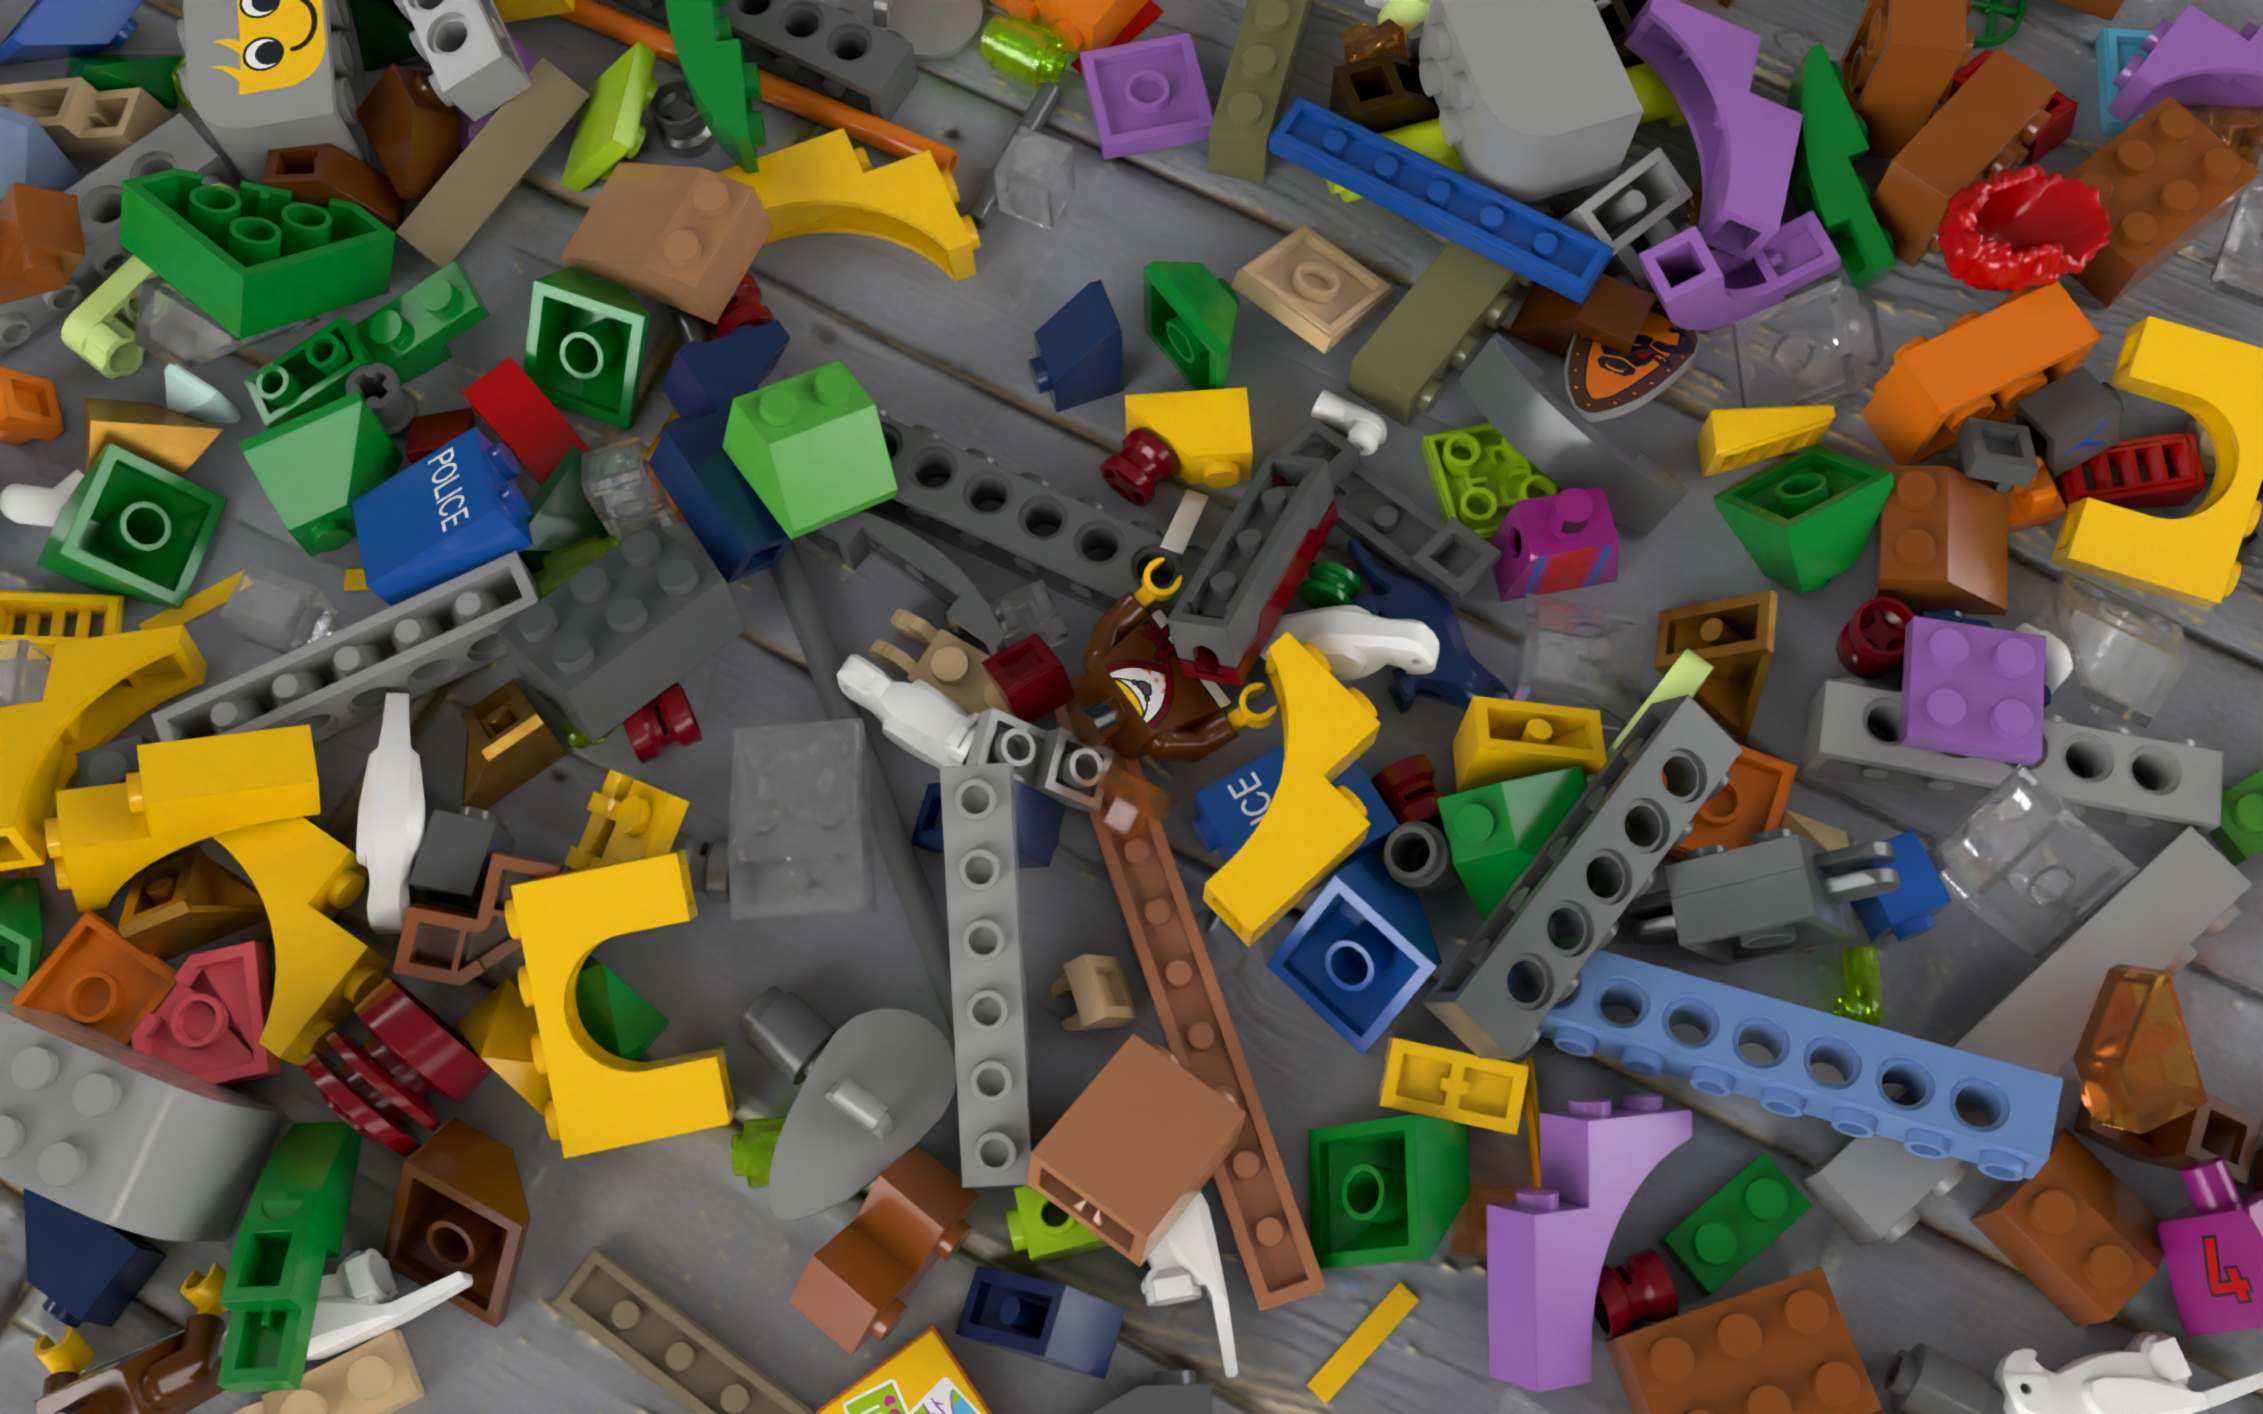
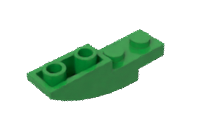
M665 0L674 46L688 89L699 114L713 137L728 156L747 174L759 172L757 148L767 147L762 112L753 111L752 99L762 98L760 75L756 62L746 63L740 38L733 39L729 17H721V6L730 5V0Z
M1822 43L1810 47L1793 72L1788 95L1787 108L1803 114L1790 176V186L1798 216L1811 210L1814 211L1829 239L1833 241L1852 285L1857 292L1877 284L1897 264L1894 258L1895 245L1889 231L1879 225L1870 206L1871 194L1866 180L1861 174L1854 171V167L1870 149L1867 126L1863 118L1858 113L1853 112L1844 93L1843 74L1837 63L1829 60Z
M454 260L356 325L343 315L245 378L244 382L264 425L271 429L287 422L288 416L305 414L346 396L345 382L349 375L359 366L375 363L390 366L398 375L400 386L416 379L450 359L452 355L446 344L490 316L469 274Z
M345 1121L293 1124L270 1158L251 1197L231 1254L219 1303L232 1311L217 1385L229 1393L300 1390L325 1259L326 1257L340 1256L363 1136Z

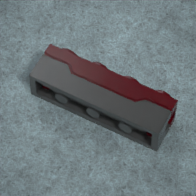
M1271 452L1265 458L1167 619L1178 658H1180L1179 663L1184 677L1242 686L1338 518L1336 503L1333 501L1334 493L1327 459Z

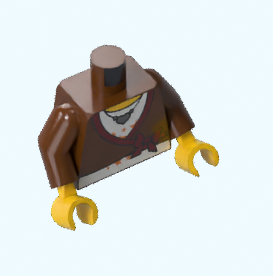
M1156 558L1149 562L1145 568L1141 580L1142 586L1134 594L1127 591L1095 623L1082 657V664L1087 675L1075 688L1076 697L1084 707L1073 713L1071 725L1075 735L1083 744L1093 747L1108 738L1122 758L1130 761L1149 755L1156 761L1195 763L1239 737L1238 729L1245 725L1256 729L1268 727L1276 717L1278 705L1269 708V710L1261 714H1255L1247 708V703L1251 699L1259 697L1266 691V684L1256 682L1249 684L1243 689L1239 698V707L1227 713L1226 710L1233 702L1218 682L1183 676L1179 663L1180 658L1177 656L1167 622V615L1160 607L1152 613L1148 609L1155 600L1165 601L1173 597L1181 585L1182 575L1175 580L1171 587L1167 589L1157 588L1151 582L1150 574L1164 563L1165 558Z
M215 1262L211 1265L206 1277L198 1270L191 1272L186 1277L180 1292L198 1308V1312L187 1319L184 1330L89 1369L80 1375L79 1373L91 1363L94 1357V1350L76 1328L67 1325L65 1336L57 1344L47 1334L41 1336L33 1347V1353L52 1375L48 1376L44 1381L43 1396L35 1400L36 1414H185L225 1391V1389L217 1385L220 1371L217 1355L225 1325L224 1320L219 1316L228 1310V1308L219 1303L227 1271Z

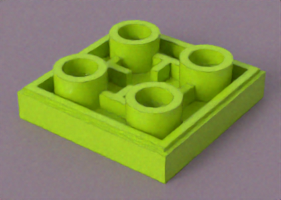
M637 41L586 89V92L590 94V100L579 114L561 182L562 185L580 193L598 178L604 181L607 180L615 169L617 162L624 156L631 159L637 154L646 133V128L639 124L642 111L651 103L658 86V79L652 76L656 51Z
M1490 422L1425 435L1422 438L1421 449L1443 523L1446 524L1454 517L1487 542H1489L1514 504L1526 499L1559 494L1564 490L1523 457Z

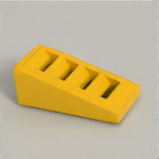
M1824 404L1713 409L1696 437L1702 477L1718 475L1818 444L1836 417L1834 406Z
M0 590V664L50 662L55 642L89 638L92 615L105 614L102 636L122 633L126 604L124 595ZM77 616L75 637H64L66 617ZM43 618H52L49 636H39L40 622ZM16 620H26L24 635H13Z

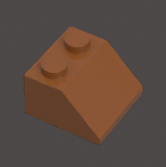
M1883 465V470L1892 473L1894 486L1876 521L1873 598L1884 596L1897 599L1906 604L1912 612L1952 609L1963 614L2006 616L2008 497L1973 478L1966 477L1965 474L1949 466Z
M2066 1127L2059 1129L2053 1136L2049 1160L2032 1180L2023 1178L2020 1181H2008L1970 1219L2076 1327L2111 1320L2158 1271L2164 1255L2158 1234V1226L2161 1220Z

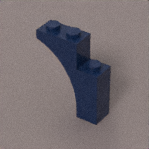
M779 320L756 327L752 324H744L732 330L725 337L706 343L703 340H694L685 344L673 355V363L661 385V388L681 417L663 428L660 433L661 439L648 464L727 584L778 564L793 541L722 448L733 398L758 390L759 384L774 370L791 339Z

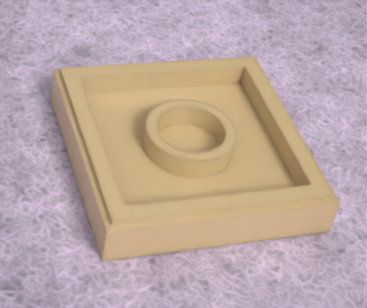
M1304 224L1237 270L1231 285L1236 291L1324 354L1388 306L1395 292V289Z

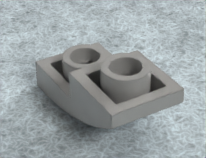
M992 707L980 712L966 765L1013 763L1014 779L1065 806L1096 812L1100 811L1115 750L1101 744L1093 747L1087 746L1077 738L1074 732L1059 727L1046 731Z

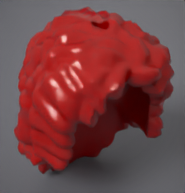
M2038 164L2028 165L2014 172L2009 169H2003L2000 172L1993 171L1990 173L1988 180H1975L1970 184L1969 189L1960 188L1956 195L1947 200L1948 208L1941 218V226L1937 229L1940 233L1938 244L1943 249L1944 261L1951 276L1954 279L1963 280L1965 285L1973 286L1976 290H1991L1995 292L2000 290L2019 291L2024 287H2035L2043 284L2050 286L2056 283L2060 275H2066L2069 271L2074 274L2082 272L2087 262L2093 260L2097 250L2109 244L2110 240L2106 236L2112 232V227L2107 221L2108 212L2099 201V190L2097 187H2085L2084 183L2076 178L2065 181L2057 170L2046 177L2042 166Z

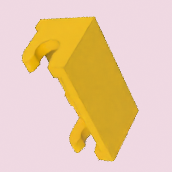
M1394 1037L1388 1038L1385 1053L1386 1066L1383 1080L1379 1086V1106L1517 1135L1530 1066L1497 1059L1479 1058L1477 1055Z

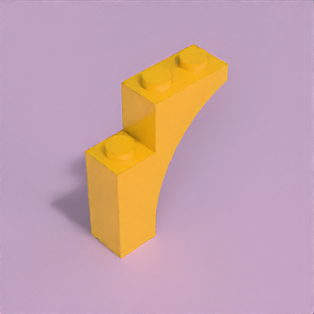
M841 128L759 157V172L747 174L739 165L716 172L756 189L773 226L763 245L807 234H858L891 241L909 248L941 268L954 282L976 275L973 251L981 248L978 232L969 214L960 217L955 206L956 203L960 202V197L953 176L949 169L939 171L930 150L872 170L863 146L853 150L845 129Z
M183 624L55 642L42 701L0 707V871L45 865L48 849L44 819L58 817L55 791L72 789L74 783L80 777L76 753L108 744L123 729L146 712L184 691L205 683L208 664Z
M1288 631L1268 647L1264 670L1277 699L1284 733V760L1280 782L1271 804L1258 827L1243 847L1205 882L1203 901L1249 948L1365 841L1371 825L1365 818L1368 812L1361 800L1347 787L1340 785L1338 788H1335L1331 783L1374 744L1381 725L1376 719L1378 716L1377 711L1371 701L1361 691L1354 687H1350L1347 690L1330 673L1331 666L1319 649L1309 642H1304L1301 645Z
M310 724L137 745L138 772L126 773V782L55 791L58 817L44 819L48 854L50 859L54 858L58 889L72 890L78 913L85 912L87 909H106L116 892L136 873L160 858L185 846L247 826L321 814L319 779Z
M295 817L235 829L212 836V838L228 850L250 877L264 903L271 924L275 946L276 975L273 1000L259 1044L282 1060L302 1069L300 1065L313 1051L326 1055L331 1050L332 1046L326 1038L335 1029L340 1031L339 1027L353 1009L382 981V973L391 962L331 921L340 909L349 907L360 896L365 886V878L369 875L368 868L357 863L356 854L304 817Z

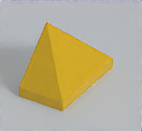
M506 978L466 1015L457 1026L479 1057L545 1118V1102L553 1099L548 1074H539L537 1072L532 1055L531 1037L532 1034L539 1033L534 1006L526 1007L524 1005L520 990Z

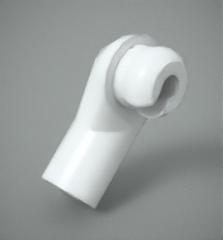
M1326 389L1319 395L1312 409L1311 416L1347 434V441L1359 448L1360 455L1373 454L1377 450L1378 445L1386 441L1387 425L1380 415Z
M76 469L53 489L20 483L11 484L1 492V511L5 517L19 524L53 527L60 510L84 475Z

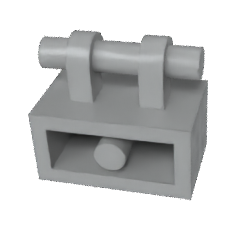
M1659 146L1559 221L1614 247L1612 258L1608 263L1613 270L1612 277L1645 290L1649 287L1650 283L1643 272L1639 256L1630 243L1643 234L1649 242V249L1693 227L1689 223H1683L1675 229L1666 215L1694 194Z

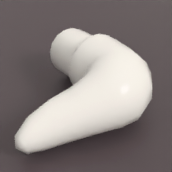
M2023 623L2015 629L2016 632L2046 636L2044 683L2051 690L2052 695L2073 670L2074 659L2071 651L2063 641L2051 632L2041 631L2028 623Z

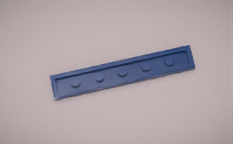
M1301 96L1297 97L1269 137L1270 152L1580 304L1584 303L1612 258L1614 247Z

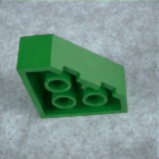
M178 168L122 181L120 244L238 339L255 336L271 329L306 320L322 313L389 293L396 233L357 203L330 198L329 206L326 208L292 201V190L241 181L240 191L202 184L203 173Z

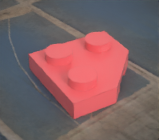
M250 941L189 955L173 977L178 983L156 1013L148 1012L131 1035L132 1049L146 1055L155 1056L196 1074L194 1076L212 1084L226 1087L281 1074L279 1057L259 1044L272 1004L266 944Z

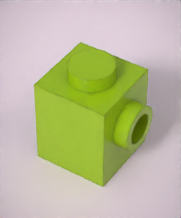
M1026 1185L1014 1188L1018 1207L1005 1210L1010 1236L1015 1252L1028 1249L1033 1266L1110 1246L1031 1186Z

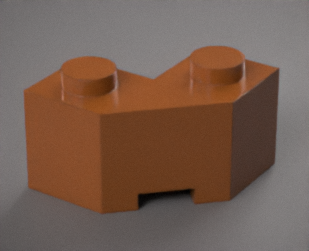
M16 182L11 184L0 202V304L64 288L85 256L76 195Z
M497 851L492 853L478 913L421 902L409 905L392 973L458 986L466 984L522 947L521 939L513 940L511 938L505 918V901L513 898L511 885L562 874L564 864Z
M917 1144L879 1175L854 1221L812 1256L791 1293L788 1302L850 1355L857 1351L873 1335L880 1341H883L891 1334L907 1313L909 1307L903 1302L937 1260L942 1257L945 1261H948L971 1234L973 1227L966 1222V1219L980 1198V1195L972 1188H962V1180Z

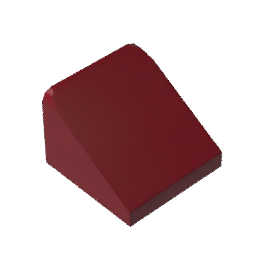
M472 407L412 417L406 443V454L411 464L413 465L463 433L476 427Z
M1037 632L981 662L1011 714L1025 722L1031 723L1074 698V691L1062 662Z

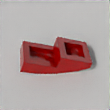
M511 356L462 391L468 404L504 442L518 463L540 487L543 486L570 446L581 450L587 462L595 458L592 451Z

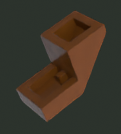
M1602 273L1583 304L1575 302L1535 282L1511 326L1510 333L1563 356L1571 343L1574 333L1629 355L1657 296Z
M2109 1066L2091 1068L2073 1131L2132 1160L2176 1171L2198 1161L2223 1157L2234 1184L2246 1185L2263 1120L2204 1090L2166 1095Z

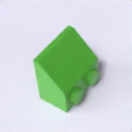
M841 360L733 398L722 448L791 540L896 496L898 488L876 405Z

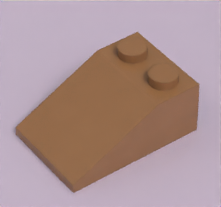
M618 162L560 257L565 264L716 324L773 226L754 187L701 167Z

